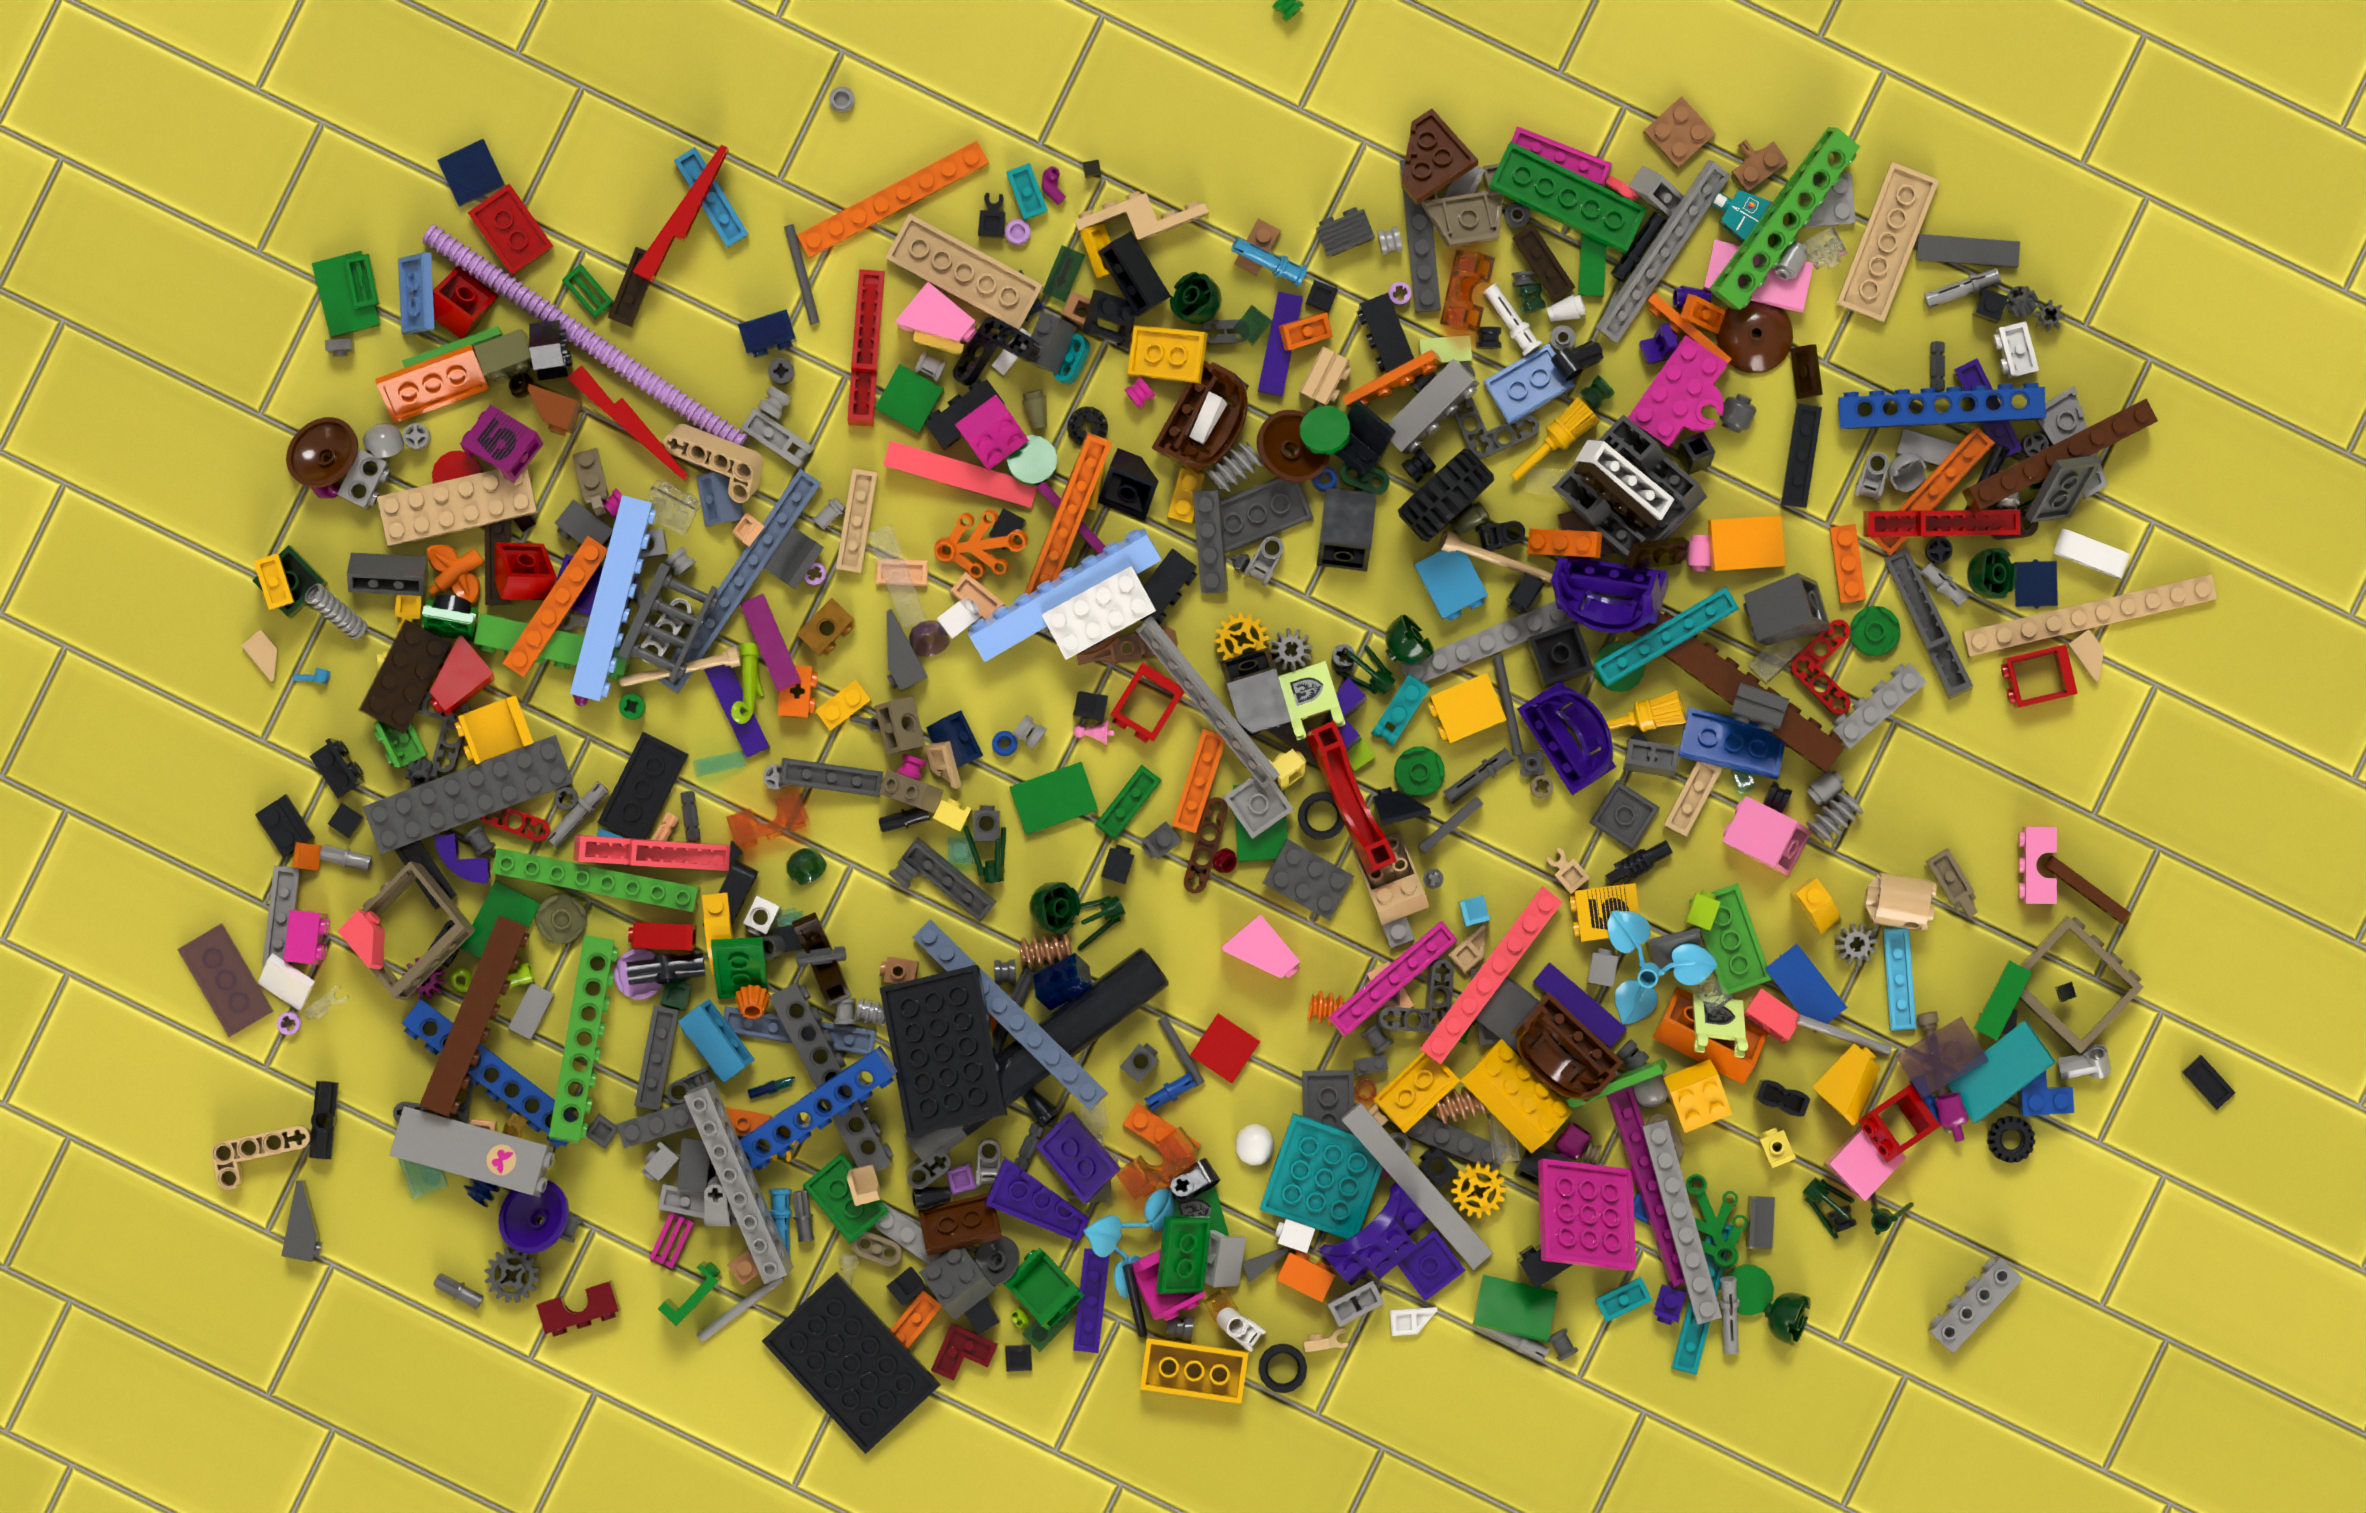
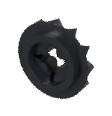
M1081 407L1072 413L1068 420L1067 430L1070 438L1077 445L1082 446L1087 434L1085 430H1077V428L1084 425V416H1086L1089 423L1099 424L1091 428V434L1102 438L1106 437L1108 423L1100 410L1094 407Z

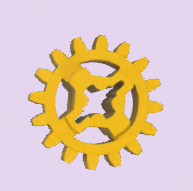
M1239 612L1237 619L1230 614L1229 623L1223 620L1220 622L1224 627L1223 630L1216 629L1215 631L1220 635V638L1215 639L1214 643L1221 645L1216 651L1217 653H1225L1223 661L1228 658L1241 656L1242 651L1248 648L1255 649V651L1268 648L1263 645V642L1270 640L1268 636H1263V632L1267 630V627L1260 628L1258 625L1261 619L1259 618L1255 622L1252 621L1251 613L1247 618H1243L1242 612ZM1236 623H1243L1241 629L1235 632L1228 630ZM1251 626L1257 631L1259 641L1252 638L1250 633ZM1241 633H1245L1246 639L1253 644L1244 643L1242 647H1239L1237 645L1238 641L1230 637V635L1240 636ZM1225 639L1231 641L1234 647L1232 654L1226 648Z
M1479 1161L1476 1162V1167L1474 1168L1467 1163V1171L1464 1172L1459 1169L1458 1174L1460 1178L1453 1177L1452 1182L1457 1185L1451 1188V1193L1457 1194L1453 1198V1202L1461 1203L1459 1205L1460 1211L1467 1208V1216L1477 1212V1217L1481 1218L1484 1211L1490 1216L1491 1208L1499 1210L1500 1206L1497 1202L1505 1201V1197L1500 1194L1506 1192V1186H1500L1505 1181L1504 1176L1497 1178L1499 1170L1496 1168L1490 1171V1163H1487L1484 1168L1481 1167ZM1478 1173H1479V1174H1485V1175H1487V1176L1490 1177V1178H1488V1179L1481 1178V1177L1478 1176ZM1468 1177L1470 1183L1467 1188L1461 1191L1462 1184ZM1478 1184L1480 1188L1485 1187L1483 1188V1194L1479 1195L1477 1191L1473 1192L1474 1186ZM1496 1188L1495 1196L1489 1202V1192ZM1473 1200L1478 1202L1480 1206L1472 1205L1467 1201Z

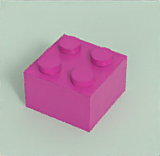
M994 395L955 424L987 470L999 464L1003 459L1029 441L997 395Z
M302 910L289 911L283 961L316 965L321 964V961L326 959L327 945L324 944L325 934H329L331 920L327 919L326 913Z

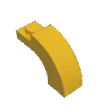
M728 893L702 895L706 945L713 976H715L711 940L733 939Z

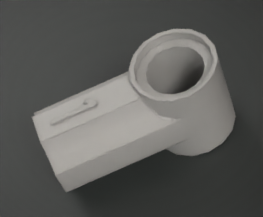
M2092 1045L2085 1050V1053L2058 1058L2062 1080L2084 1075L2100 1079L2108 1076L2111 1072L2108 1051L2103 1045Z

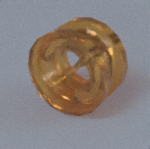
M1361 1079L1355 1084L1354 1093L1359 1100L1368 1102L1375 1098L1377 1087L1373 1081ZM1362 1083H1365L1366 1086H1372L1373 1091H1370L1372 1094L1369 1097H1366L1364 1094L1359 1095L1358 1089L1361 1090L1359 1086Z

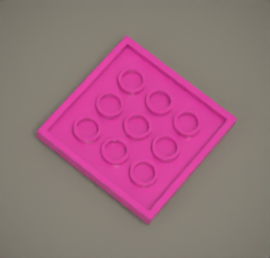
M1544 1158L1539 1160L1541 1261L1627 1271L1636 1269L1633 1174L1631 1169Z

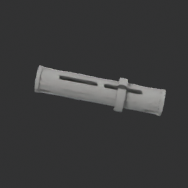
M1997 268L1978 275H1968L1969 278L1924 293L1927 307L1931 309L1971 293L1978 294L1984 288L2000 284L2001 278Z
M597 781L583 798L580 797L577 800L578 804L548 835L547 839L555 847L559 848L590 813L593 814L596 811L595 807L610 791Z
M1726 1276L1720 1278L1722 1299L1719 1300L1723 1320L1724 1354L1734 1355L1739 1353L1737 1307L1740 1306L1739 1299H1737V1278Z
M1479 1327L1516 1347V1351L1520 1353L1523 1351L1543 1362L1550 1347H1546L1530 1338Z

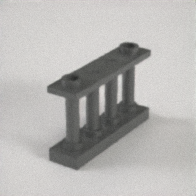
M660 563L618 652V658L628 663L630 657H639L670 671L669 680L675 684L677 678L682 679L687 669V665L684 662L709 609H715L720 596L716 595L717 588L714 586L711 587L707 594L674 579L673 575L670 574V566ZM669 587L704 603L698 617L663 602L662 598L659 597L662 589H668ZM658 610L693 626L687 640L652 625V621L648 620L652 611L657 612ZM641 634H650L682 649L677 662H672L641 648V644L637 643Z

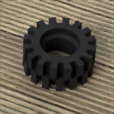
M2006 1116L2005 1118L1998 1119L1996 1123L1991 1125L1992 1128L1990 1131L1988 1130L1987 1134L1989 1135L1987 1144H1989V1150L1996 1158L2013 1163L2026 1159L2028 1154L2032 1153L2033 1145L2036 1141L2034 1140L2035 1133L2032 1131L2030 1124L2025 1122V1120ZM2013 1129L2020 1134L2021 1142L2017 1148L2010 1150L2003 1146L2001 1139L2005 1131Z

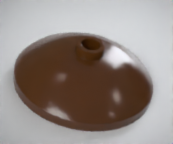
M1750 301L1747 306L1740 310L1728 307L1719 334H1716L1718 347L1732 358L1729 362L1732 367L1746 373H1763L1777 367L1786 358L1792 346L1793 330L1790 319L1782 308ZM1758 329L1761 332V336L1754 338L1752 330Z
M1282 410L1268 417L1259 429L1257 435L1259 457L1264 466L1279 479L1291 483L1311 481L1326 468L1330 454H1316L1305 447L1300 436V425L1306 413L1297 410ZM1285 450L1290 451L1291 456L1287 455Z
M324 417L306 424L295 434L289 444L286 455L289 473L298 483L311 488L325 487L337 482L346 475L356 460L358 454L356 433L345 421L334 417Z

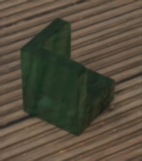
M1251 305L1235 325L1234 330L1249 341V344L1253 347L1270 326L1272 320Z

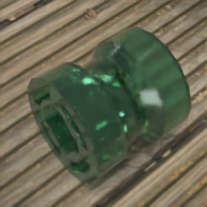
M1541 283L1526 285L1516 289L1517 295L1521 298L1522 302L1520 306L1522 314L1546 309L1545 301L1541 298Z
M1599 375L1592 380V385L1583 388L1579 392L1582 398L1595 411L1602 406V402L1605 399H1610L1615 394L1608 383Z

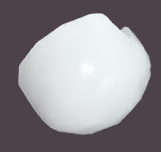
M1247 1125L1237 1134L1235 1142L1236 1153L1244 1163L1252 1166L1262 1165L1270 1159L1273 1153V1136L1262 1125Z

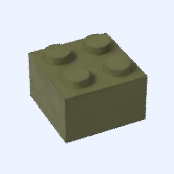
M522 329L473 346L483 374L489 380L494 379L497 382L508 378L509 372L518 370L521 373L533 368L529 351V338Z

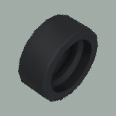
M1313 793L1304 799L1299 807V825L1304 833L1313 839L1326 840L1333 838L1341 832L1345 825L1331 793ZM1318 801L1329 802L1337 812L1336 823L1326 831H1318L1312 828L1307 820L1308 809Z
M1281 1343L1273 1345L1264 1351L1259 1361L1258 1370L1260 1378L1267 1388L1278 1393H1288L1302 1385L1306 1378L1307 1365L1305 1357L1299 1349L1292 1345ZM1280 1353L1291 1355L1298 1365L1295 1378L1284 1384L1272 1380L1268 1373L1269 1361L1276 1354Z

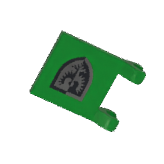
M1215 1186L1186 1203H1180L1174 1199L1173 1216H1209L1212 1218L1210 1230H1216L1229 1236Z

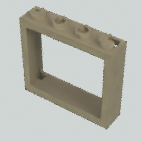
M412 861L405 867H400L398 874L392 880L385 882L380 888L381 891L375 897L370 898L364 903L362 911H372L379 917L418 878L455 924L399 980L385 963H383V967L380 970L370 968L392 997L400 1000H406L476 931L422 864Z
M2074 916L2073 919L2065 917L2020 966L2030 970L2054 943L2070 929L2131 988L2082 1040L2026 988H2024L2019 999L2077 1054H2081L2142 990L2143 986L2139 983L2142 979L2131 969L2127 972L2121 966L2123 961L2113 952L2108 954L2102 948L2104 943L2094 934L2090 937L2083 930L2086 926Z

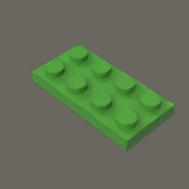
M1736 883L1711 892L1717 895L1715 900L1721 903L1711 930L1707 931L1699 928L1707 951L1711 953L1717 962V968L1714 972L1723 997L1772 980L1765 970L1767 963L1739 884Z

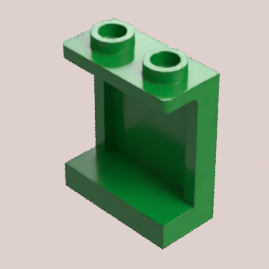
M1041 1248L1030 1251L1014 1275L1003 1283L1032 1313L1039 1324L1048 1331L1085 1296Z
M703 1261L697 1266V1269L706 1276V1280L680 1308L669 1298L658 1308L675 1326L679 1325L722 1279L719 1276L721 1273L720 1269L711 1261L709 1263Z

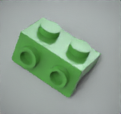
M379 721L374 723L376 727L374 734L379 743H384L387 750L385 756L389 764L395 766L396 769H402L408 766L410 761L414 763L419 758L429 755L412 721L405 734Z

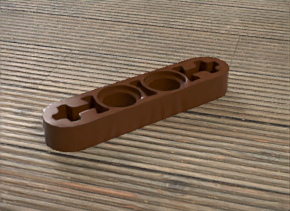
M1219 797L1211 798L1205 806L1186 870L1184 886L1191 893H1200L1207 884L1225 823L1228 805L1224 799ZM1216 801L1221 802L1220 806L1224 808V812H1219L1216 820H1221L1220 826L1214 822H1205L1206 816L1211 818L1213 811L1209 809L1210 804L1215 805ZM1213 826L1217 831L1216 838L1211 841L1205 840L1202 836L1203 828ZM1200 850L1207 851L1210 856L1209 862L1205 865H1199L1195 861V854ZM1192 865L1199 869H1207L1206 875L1200 872L1199 880L1202 881V886H1197L1195 890L1191 889V884L1188 883V878H1193L1195 875V871L1190 870Z
M2050 856L2043 865L2048 871L2119 923L2124 925L2130 917L2131 913L2054 856Z

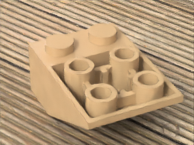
M1400 831L1386 836L1397 861L1369 875L1366 873L1356 848L1352 849L1381 925L1429 908L1426 894Z

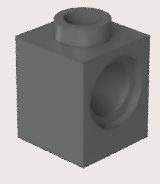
M980 805L979 810H974L973 841L995 842L996 839H1000V811H995V806ZM984 816H990L994 820V826L989 831H984L980 827V820Z
M1139 1043L1121 1064L1120 1068L1140 1083L1159 1061L1155 1057L1158 1052L1148 1043L1144 1046ZM1138 1054H1144L1148 1058V1065L1143 1069L1137 1068L1133 1063L1134 1057Z

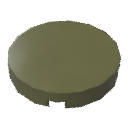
M565 893L553 894L545 898L538 906L535 915L536 926L540 934L549 942L556 944H569L577 940L584 932L587 922L586 911L582 903L574 896Z

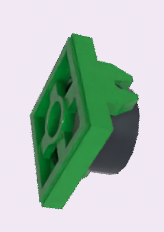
M454 595L436 596L435 602L428 599L426 606H423L422 619L424 629L437 636L454 639L462 635L466 641L473 642L476 635L479 612L478 608L472 607V603L464 598Z

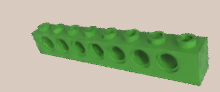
M1828 127L1708 290L1730 308L1740 310L1747 306L1752 299L1751 294L1765 282L1766 274L1771 267L1776 266L1781 260L1782 252L1795 241L1796 233L1801 226H1805L1810 221L1812 211L1816 206L1824 202L1827 196L1826 192L1840 180L1841 172L1846 165L1854 161L1860 146L1839 128ZM1830 153H1833L1834 161L1830 165L1828 156ZM1818 173L1819 181L1814 185L1813 177ZM1802 193L1804 195V202L1802 205H1799L1798 197ZM1788 214L1789 222L1785 226L1783 224V217ZM1773 234L1774 243L1769 246L1768 238ZM1755 255L1759 256V263L1757 266L1753 265V258ZM1743 275L1744 283L1739 287L1738 279Z
M501 848L496 850L492 870L493 874L689 912H696L700 887Z
M584 935L549 1139L579 1144L580 1138H586L588 1123H583L585 1113H590L592 1098L588 1097L589 1087H595L597 1073L592 1072L594 1062L599 1063L601 1048L596 1046L598 1037L603 1038L606 1023L601 1022L602 1012L607 1013L610 997H605L607 987L612 988L614 972H610L611 962L617 961L619 947H614L615 940ZM595 958H600L605 963V967L600 971H595L590 966L591 961ZM591 983L600 986L601 991L596 996H590L586 992V987ZM584 1009H593L596 1012L595 1019L592 1021L584 1020L581 1016ZM580 1034H589L592 1042L588 1046L579 1045L577 1037ZM579 1058L584 1059L588 1064L587 1068L581 1072L576 1071L572 1066L573 1062ZM572 1084L581 1085L583 1088L582 1094L578 1097L571 1096L568 1092L569 1086ZM575 1109L579 1114L578 1119L574 1122L566 1121L563 1116L565 1111Z

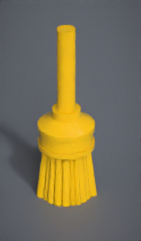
M1577 397L1559 419L1555 418L1550 425L1545 427L1547 437L1544 439L1545 443L1510 475L1517 482L1551 450L1555 451L1557 448L1568 450L1570 445L1577 442L1576 439L1600 423V420Z
M1675 690L1653 700L1648 698L1646 701H1637L1633 711L1628 712V715L1606 722L1609 730L1631 725L1632 727L1637 726L1644 733L1647 730H1656L1660 726L1686 723V715L1678 690Z

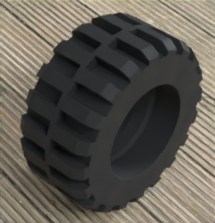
M1464 448L1398 509L1399 517L1422 541L1429 542L1494 481V475L1470 449Z

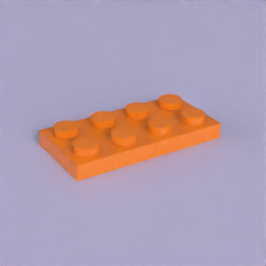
M472 344L375 379L394 424L490 390Z

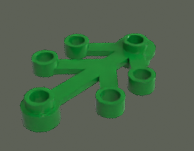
M1693 1174L1688 1177L1686 1188L1690 1193L1696 1195L1706 1220L1704 1222L1694 1217L1696 1226L1699 1231L1711 1235L1716 1245L1701 1241L1703 1251L1712 1255L1715 1264L1720 1268H1732L1739 1259L1735 1246L1742 1230L1748 1226V1220L1743 1215L1735 1216L1732 1220L1733 1228L1727 1241L1724 1239L1722 1230L1732 1207L1738 1203V1195L1733 1191L1724 1193L1722 1197L1723 1203L1716 1218L1705 1192L1707 1188L1706 1179L1699 1174ZM1695 1180H1700L1702 1183L1701 1188L1695 1190L1692 1186ZM1728 1194L1735 1196V1201L1732 1204L1726 1202ZM1737 1218L1744 1219L1745 1224L1743 1227L1739 1228L1736 1226L1735 1221ZM1724 1251H1728L1731 1254V1258L1728 1261H1724L1721 1258V1254Z

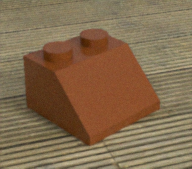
M529 384L528 391L543 422L548 425V429L562 436H565L566 432L573 434L582 404L577 400Z

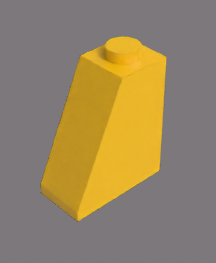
M1810 878L1790 893L1820 934H1823L1841 920L1832 897L1817 878Z
M1855 1043L1812 1087L1827 1104L1852 1126L1858 1122L1880 1069L1873 1061L1876 1056L1868 1048L1860 1049Z

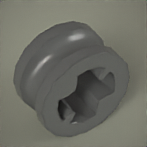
M1534 271L1514 272L1511 274L1515 279L1512 283L1513 287L1535 285V281L1532 280Z
M561 788L555 794V803L563 810H571L578 804V794L572 788ZM565 791L569 795L572 794L574 798L570 800L572 804L569 806L566 803L560 802V797L563 798L561 794Z

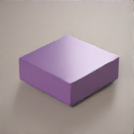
M970 1163L946 1171L952 1195L977 1188Z

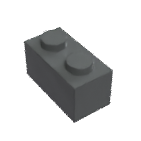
M1385 1053L1354 1060L1357 1076L1388 1069Z

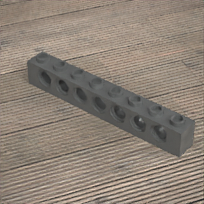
M797 981L769 996V999L817 1088L827 1081V1073H840L844 1070L843 1067L846 1066V1063L841 1053L836 1054L831 1045L835 1042L828 1030L823 1031L819 1023L823 1019L816 1007L811 1008L808 1002L811 996L804 984L800 986ZM793 1004L803 1006L804 1015L797 1018L791 1014L790 1009ZM807 1026L813 1027L816 1031L815 1039H805L802 1034L803 1028ZM816 1050H825L828 1054V1060L824 1063L816 1061L814 1057ZM841 1086L844 1094L852 1095V1090L849 1086ZM822 1099L827 1109H831L830 1101ZM858 1099L851 1104L853 1108L844 1115L840 1116L837 1113L832 1116L858 1167L872 1164L877 1172L892 1164L893 1152L888 1143H882L879 1137L882 1134L876 1120L871 1122L867 1114L870 1109L866 1101L861 1103ZM853 1117L861 1118L864 1123L863 1129L859 1131L853 1130L850 1126V1120ZM863 1141H873L876 1146L873 1153L864 1152L862 1149Z

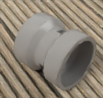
M770 385L766 391L769 397L761 400L757 407L779 420L783 414L782 406L788 405L792 398Z
M1026 714L1012 735L1017 739H1023L1026 745L1033 750L1047 731V728L1035 724L1033 718ZM1034 727L1035 729H1034L1033 732L1030 734V736L1027 738V735L1030 733V731H1031L1032 728Z

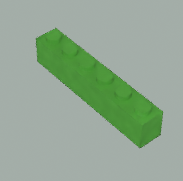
M480 613L474 644L480 645L479 650L494 653L495 649L504 650V656H507L528 624ZM556 630L535 662L544 664L545 659L555 661V667L569 669L570 665L577 666L585 636ZM616 648L614 658L618 659L615 672L609 674V679L619 680V676H626L629 661L627 663L618 658L620 648Z

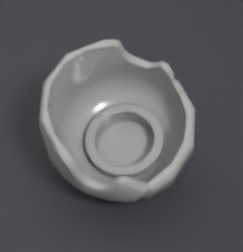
M388 423L374 425L363 437L366 451L369 452L370 450L375 458L393 456L404 448V440L400 430Z
M1901 454L1892 460L1888 468V478L1893 487L1900 493L1910 492L1918 488L1925 481L1924 469L1926 465L1918 454Z
M1664 1072L1661 1075L1632 1085L1637 1103L1640 1106L1654 1108L1667 1100L1669 1095L1663 1077L1667 1075Z

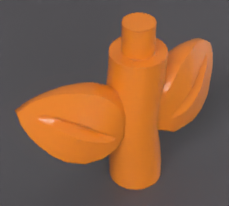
M438 544L428 547V561L435 571L440 572L434 578L436 583L428 588L432 595L436 596L441 591L446 593L451 588L454 596L464 598L471 602L472 605L475 604L480 595V582L470 571L485 562L477 550L473 548L458 558L456 551L448 545Z

